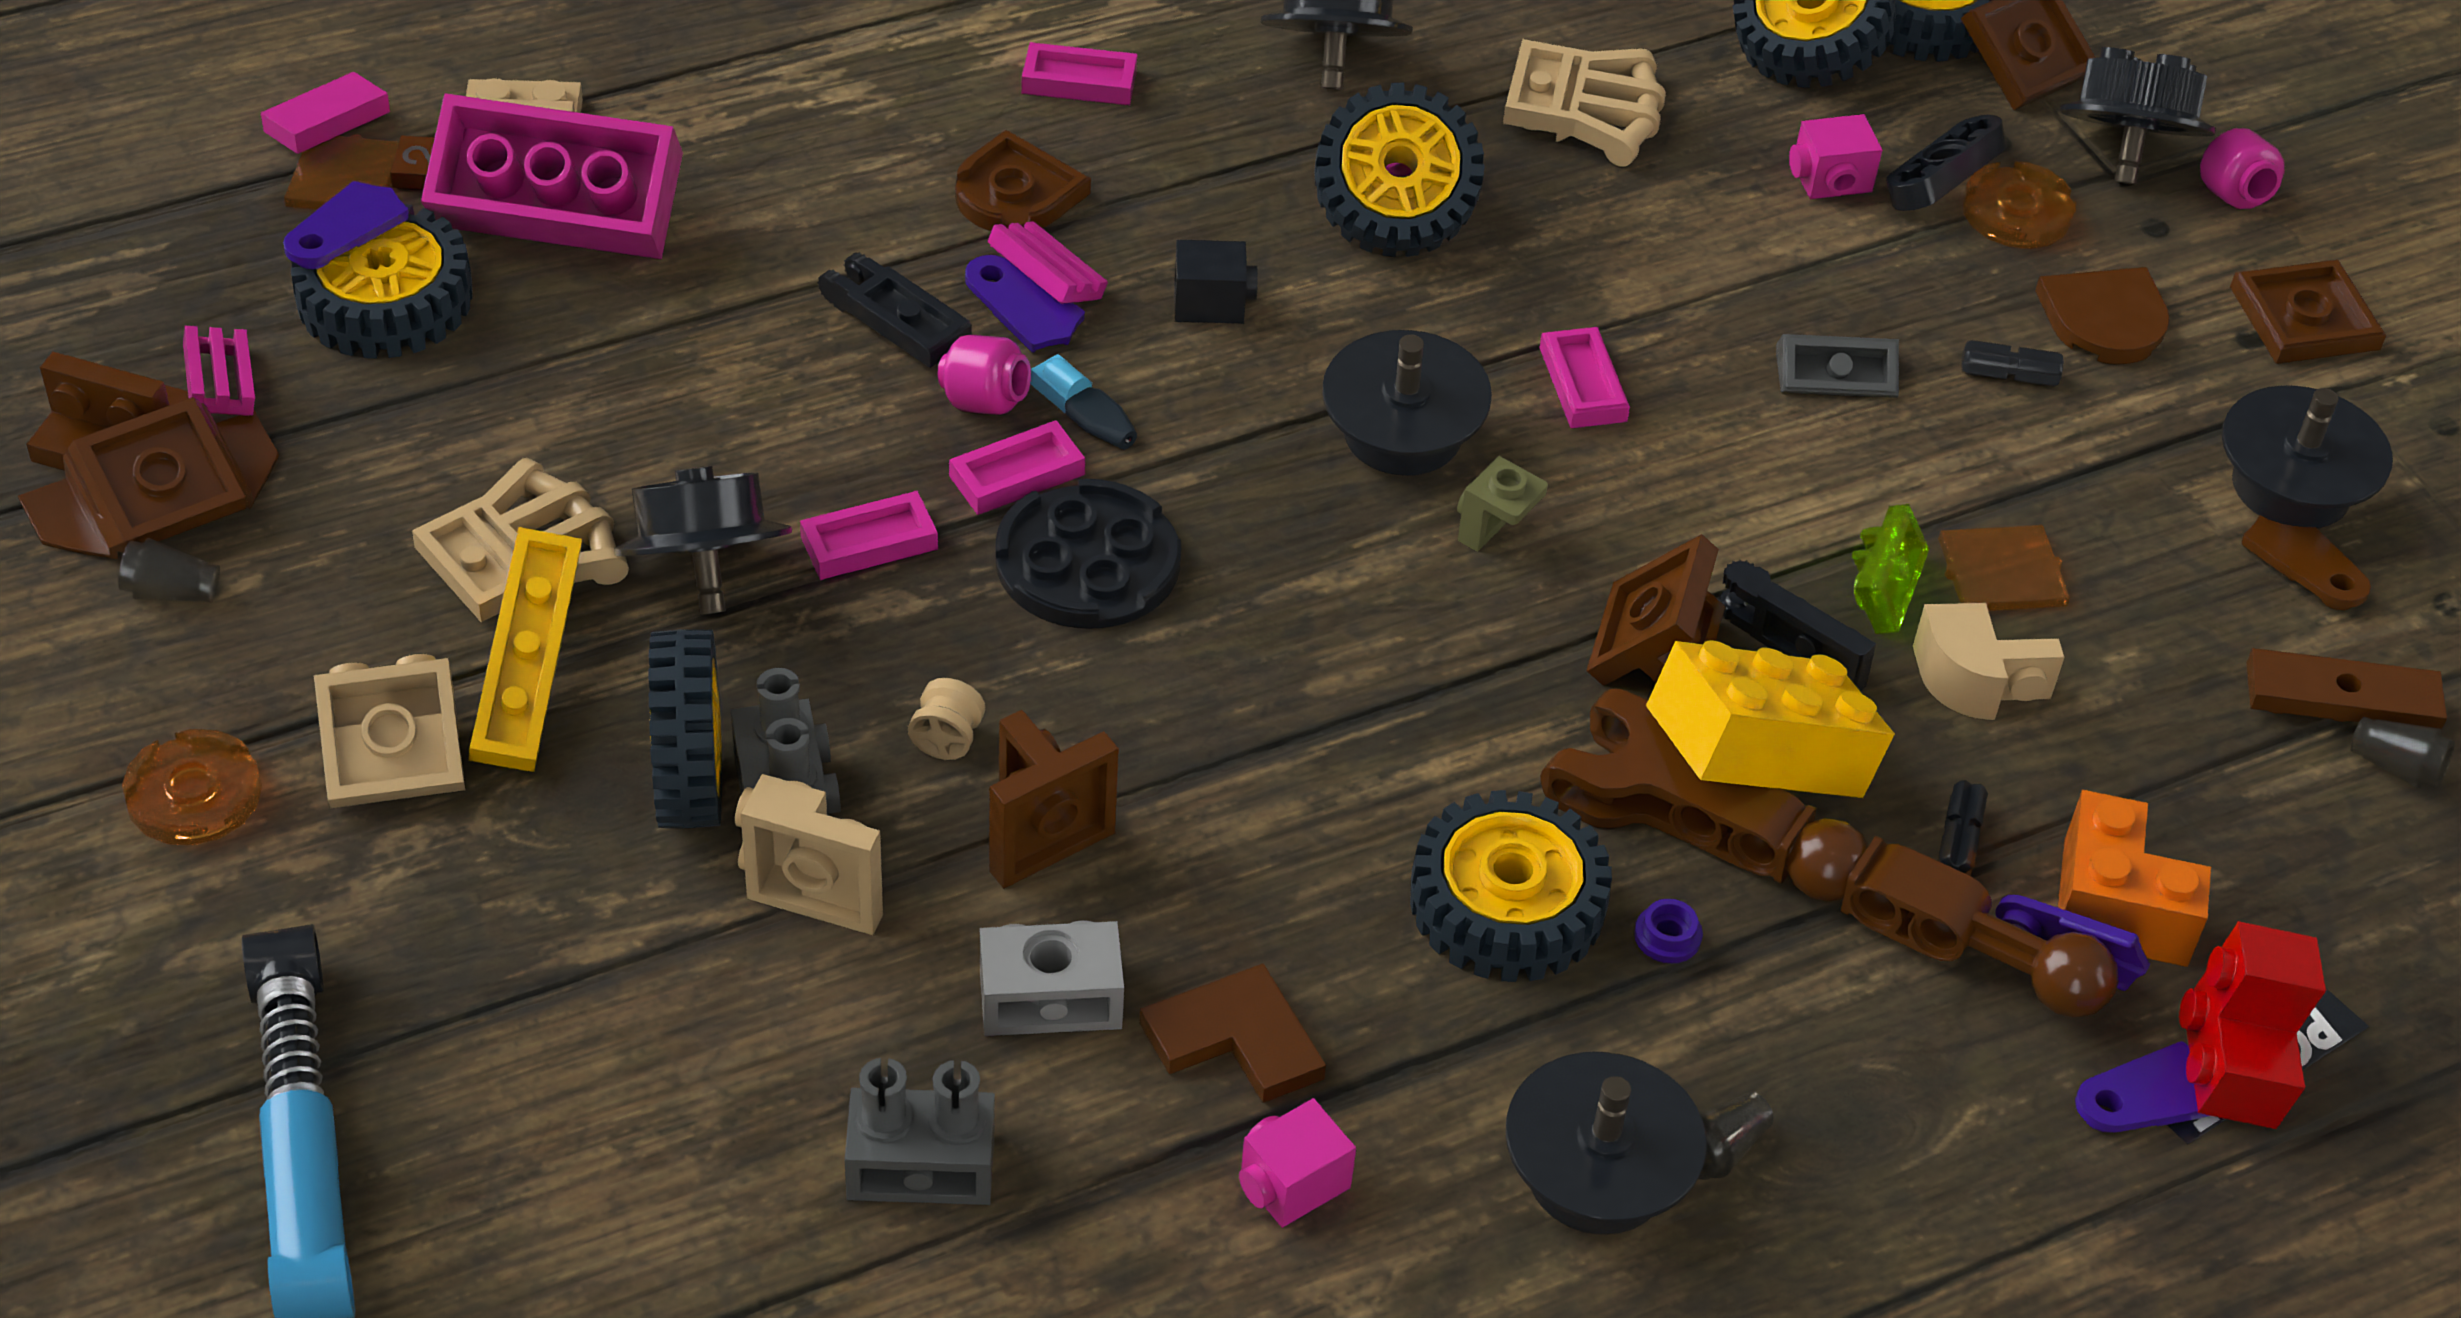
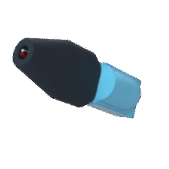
M1059 354L1031 369V385L1061 411L1066 413L1070 419L1087 433L1123 450L1130 448L1135 443L1137 432L1122 407L1101 389L1092 388V382Z

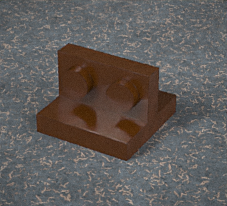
M52 351L40 366L52 412L26 444L31 462L65 471L63 456L66 452H69L68 448L73 440L189 399L188 391L165 385L160 380Z
M1701 534L1613 582L1586 671L1603 686L1637 668L1643 670L1657 683L1675 641L1703 644L1709 640L1716 641L1725 605L1708 591V586L1719 549Z
M1023 710L999 720V782L989 786V872L1003 889L1115 834L1119 748L1105 731L1060 751L1052 734L1046 729L1039 730Z

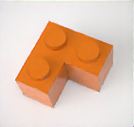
M2082 789L2064 841L2058 908L2138 935L2142 950L2147 959L2188 967L2208 919L2211 867L2144 853L2148 803Z

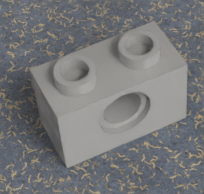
M1081 920L1070 924L1031 926L1008 924L1002 927L980 928V980L984 1036L1122 1029L1124 981L1118 921L1092 922Z

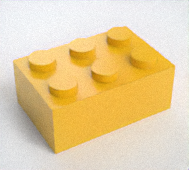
M1712 640L1705 641L1703 644L1675 641L1646 704V707L1698 778L1704 781L1863 798L1895 735L1876 711L1877 706L1860 692L1847 676V669L1837 660L1825 655H1813L1811 658L1788 656L1771 648H1760L1758 651L1734 649L1726 644Z

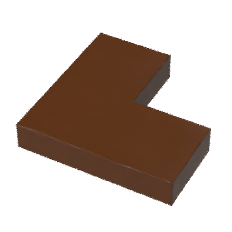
M1264 963L1140 1008L1139 1023L1169 1074L1232 1051L1262 1103L1325 1079V1062Z

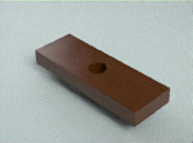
M2258 648L2251 649L2246 662L2250 709L2264 710L2276 714L2288 713L2328 718L2340 722L2352 721L2392 726L2404 730L2416 729L2440 733L2447 720L2441 671Z

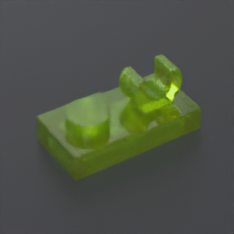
M1909 504L1889 506L1881 527H1869L1861 531L1860 537L1866 550L1853 551L1852 558L1859 571L1854 582L1855 599L1859 608L1866 611L1876 634L1899 632L1929 552V547Z

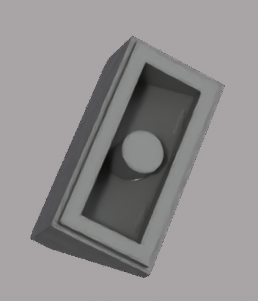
M1783 334L1776 344L1781 393L1897 398L1899 396V339Z

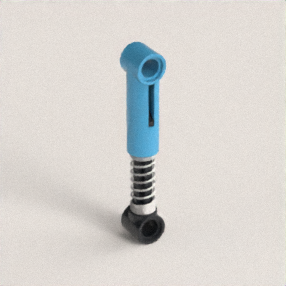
M311 924L242 935L243 962L249 997L252 1004L258 1003V1016L261 1019L260 1032L263 1036L261 1047L264 1051L262 1062L265 1066L263 1078L267 1083L265 1086L267 1099L260 1108L259 1120L271 1257H268V1278L274 1318L355 1317V1301L349 1258L345 1246L333 1105L329 1098L324 1096L322 1088L318 1086L322 1082V1075L317 1070L320 1067L321 1060L316 1055L319 1051V1043L314 1038L317 1036L318 1029L313 1022L316 1020V1012L314 1011L315 996L317 993L324 992V984L315 926Z

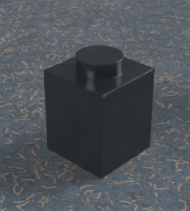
M1176 240L1174 275L1175 322L1244 324L1246 300L1257 299L1258 282L1257 265H1247L1246 241Z

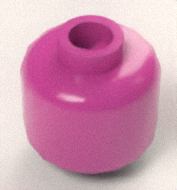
M2233 128L2221 133L2211 141L2203 154L2200 164L2201 178L2206 187L2224 202L2237 209H2251L2268 201L2278 191L2285 172L2284 159L2279 150L2260 135L2247 128Z
M966 335L959 337L951 345L948 353L942 356L938 366V381L940 386L945 389V394L951 405L958 410L1000 415L1011 411L1019 401L1026 397L1031 382V368L1028 358L1022 354L1019 346L1011 339L983 335Z

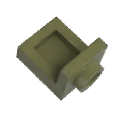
M1498 456L1466 487L1459 499L1457 512L1461 514L1458 541L1478 552L1506 523L1518 524L1545 497L1548 483Z

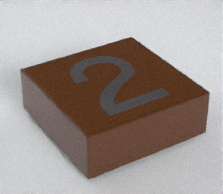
M401 135L390 172L393 188L424 189L435 137Z

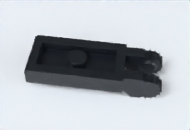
M855 252L844 260L845 264L843 266L845 267L844 271L847 273V277L840 275L839 272H835L833 269L832 271L828 270L818 278V288L825 297V300L827 299L830 304L833 303L834 307L841 312L847 310V312L929 368L940 362L942 356L948 353L951 345L959 337L972 335L970 320L891 267L887 266L884 268L860 252Z
M1740 559L1739 561H1732L1731 564H1727V568H1724L1722 582L1727 590L1722 591V595H1719V601L1725 605L1724 619H1730V623L1747 632L1757 641L1785 655L1811 658L1813 655H1825L1833 658L1847 669V676L1860 692L1867 686L1876 648L1875 642L1809 604L1805 599L1794 595L1773 581L1771 582L1769 572L1760 566L1755 567L1754 563H1749L1747 560L1741 561Z

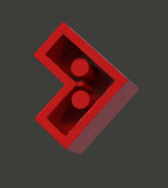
M2238 921L2222 947L2217 946L2213 949L2208 960L2207 970L2194 989L2190 988L2185 992L2179 1009V1023L2181 1028L2187 1030L2189 1045L2186 1076L2190 1083H2194L2199 1114L2277 1129L2305 1090L2297 1032L2326 992L2317 937Z

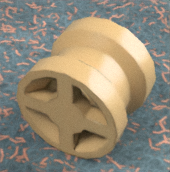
M937 678L929 682L920 698L921 709L917 710L912 716L908 725V735L913 744L922 752L943 760H956L965 756L973 742L972 729L977 728L983 718L985 702L972 686L956 679Z

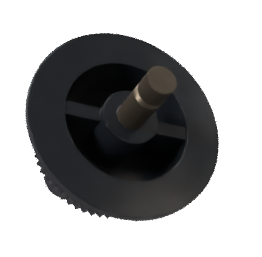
M2102 47L2099 58L2087 60L2080 101L2061 105L2059 112L2088 122L2124 128L2119 161L2121 163L2117 165L2115 182L2137 185L2140 170L2138 165L2141 163L2147 132L2197 137L2215 135L2216 128L2200 119L2207 76L2196 72L2197 66L2190 64L2191 59L2175 55L2158 54L2156 63L2141 61L2142 59L2134 57L2135 52L2131 50Z

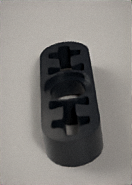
M1980 115L1963 120L1887 176L1886 181L1892 207L1901 211H1911L1930 206L2001 154L2007 148L2002 119L1996 115Z

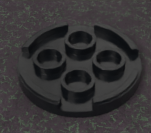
M1078 479V485L1057 488L1039 494L1036 490L1032 491L1009 509L1003 517L996 535V570L1000 582L1009 596L1026 611L1043 620L1073 628L1095 629L1113 627L1145 616L1169 596L1180 573L1181 539H1178L1174 527L1162 513V506L1147 494L1113 481Z

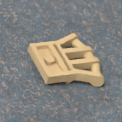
M1522 39L1505 106L1503 124L1519 126L1528 130L1557 133L1556 142L1573 136L1604 150L1610 162L1624 167L1628 166L1637 157L1639 146L1643 141L1657 134L1661 122L1659 112L1664 106L1666 92L1663 86L1656 80L1657 64L1653 54L1647 49L1591 52ZM1612 125L1626 127V129L1622 131Z
M522 458L484 496L412 530L415 549L480 622L500 613L518 527L536 530L558 518L565 520L543 532L581 538L582 543L590 546V551L580 553L574 583L593 579L598 584L612 585L623 580L628 574L629 567L626 557L615 556L614 553L616 544L612 534L614 529L612 517L601 507H593L590 504L591 497L581 484L577 482L565 483L543 472L544 469L541 464L529 458ZM532 494L538 496L506 512L521 496L530 497Z

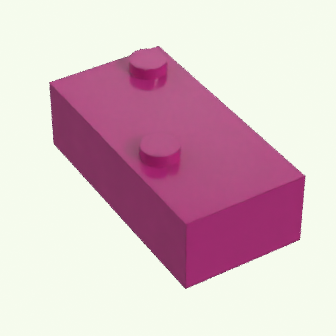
M444 93L421 202L425 209L434 212L436 220L443 216L451 222L452 229L662 259L683 151L673 126Z

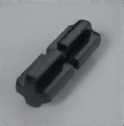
M1977 340L1966 342L1961 360L1962 372L1968 375L2006 380L2007 374L2014 375L2013 380L2017 382L2051 387L2059 384L2064 367L2063 355L2059 352L2019 347L2018 352L2011 351V345Z
M1961 780L1954 784L1952 794L1950 795L1944 825L1945 831L1944 835H1942L1938 861L1971 876L1972 869L1975 866L1981 834L1980 827L1983 823L1988 792L1981 783L1971 784L1967 780Z

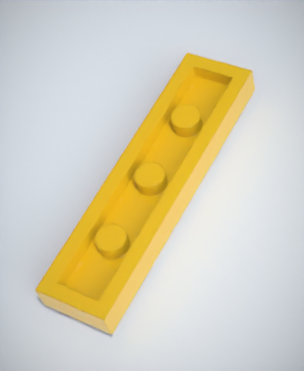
M518 527L469 748V761L535 772L581 553V538Z

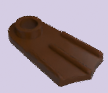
M2259 515L2254 525L2244 533L2242 545L2291 581H2297L2317 595L2326 606L2336 610H2348L2362 605L2368 599L2371 590L2369 579L2316 527L2290 526Z

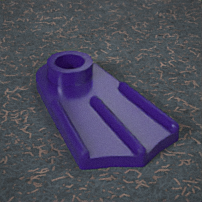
M353 181L285 236L283 242L285 255L300 267L306 269L322 268L337 256L356 246L364 245L408 220V207L399 200L390 187Z
M996 255L979 256L971 260L966 267L965 283L967 287L1032 353L1048 346L1068 345L1075 330L1084 321V310L1074 303H1059L1003 257Z
M2007 895L2000 900L1996 907L1995 915L1997 918L2046 941L2054 935L2070 932L2095 936L2110 948L2118 964L2119 982L2117 988L2122 991H2126L2134 980L2145 975L2150 966L2142 950L2138 935L2020 895Z
M2182 1041L2085 1080L2080 1085L2075 1097L2076 1109L2080 1116L2089 1126L2101 1132H2122L2210 1117L2209 1115L2198 1113L2194 1083H2190L2186 1076L2189 1046ZM2099 1105L2106 1106L2110 1108L2113 1112L2106 1111L2102 1109Z

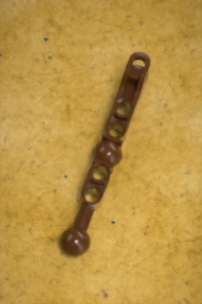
M1609 689L1597 699L1590 710V731L1594 741L1609 751V754L1596 755L1573 748H1566L1559 751L1541 772V785L1545 796L1559 802L1558 809L1565 813L1569 809L1573 810L1581 816V821L1597 828H1618L1632 823L1646 824L1760 876L1774 877L1773 880L1780 884L1783 883L1789 874L1794 885L1811 899L1823 901L1843 899L1842 913L1848 916L1851 913L1860 923L1871 930L1940 961H1954L1960 958L1967 946L1972 947L2031 975L2032 986L2039 1001L2058 1015L2076 1018L2096 1014L2110 1002L2116 993L2119 982L2118 964L2110 948L2095 936L2070 932L2054 935L2046 941L1988 914L1992 908V899L1987 889L1979 881L1963 872L1906 846L1886 844L1884 839L1875 836L1868 846L1863 834L1848 822L1825 818L1815 820L1817 808L1811 805L1806 807L1797 797L1781 788L1700 780L1646 707L1648 700L1628 691Z

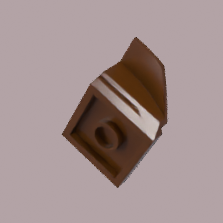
M191 397L73 440L68 448L69 452H66L63 456L66 478L18 495V499L43 545L82 554L118 559V551L127 554L239 512L247 507L250 510L269 478L279 454L255 410L253 415H237L215 423L206 404L201 403L195 397Z

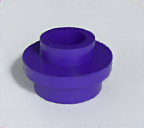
M1661 899L1652 903L1639 915L1634 936L1638 947L1650 958L1663 963H1680L1692 958L1698 952L1703 937V930L1697 914L1689 905L1676 899Z

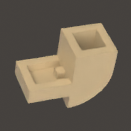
M1986 603L1925 604L1913 643L1920 675L1929 692L1942 704L1960 714L1986 720H1995L2001 700L2031 701L2035 699H2051L2065 658L2059 639L1997 640Z

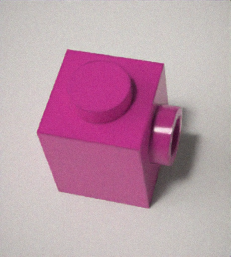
M1864 114L1801 121L1797 144L1792 145L1790 149V168L1793 176L1800 178L1809 199L1873 192L1882 148Z
M1313 1098L1281 1117L1270 1116L1263 1119L1244 1137L1242 1166L1239 1172L1240 1184L1250 1202L1259 1209L1265 1207L1283 1228L1351 1188L1356 1147Z

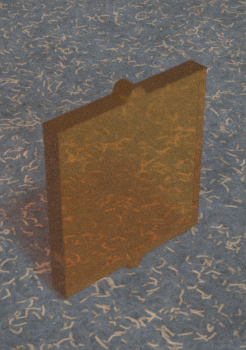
M353 134L351 137L336 136L303 151L284 197L286 207L317 210L353 181L390 187L392 183L390 172L399 142L365 139L359 134Z
M2043 525L1940 531L1938 540L1947 563L1945 577L1953 581L1960 603H1986L1988 611L2064 607L2068 605L2070 597L2060 573L2062 560L2054 556Z

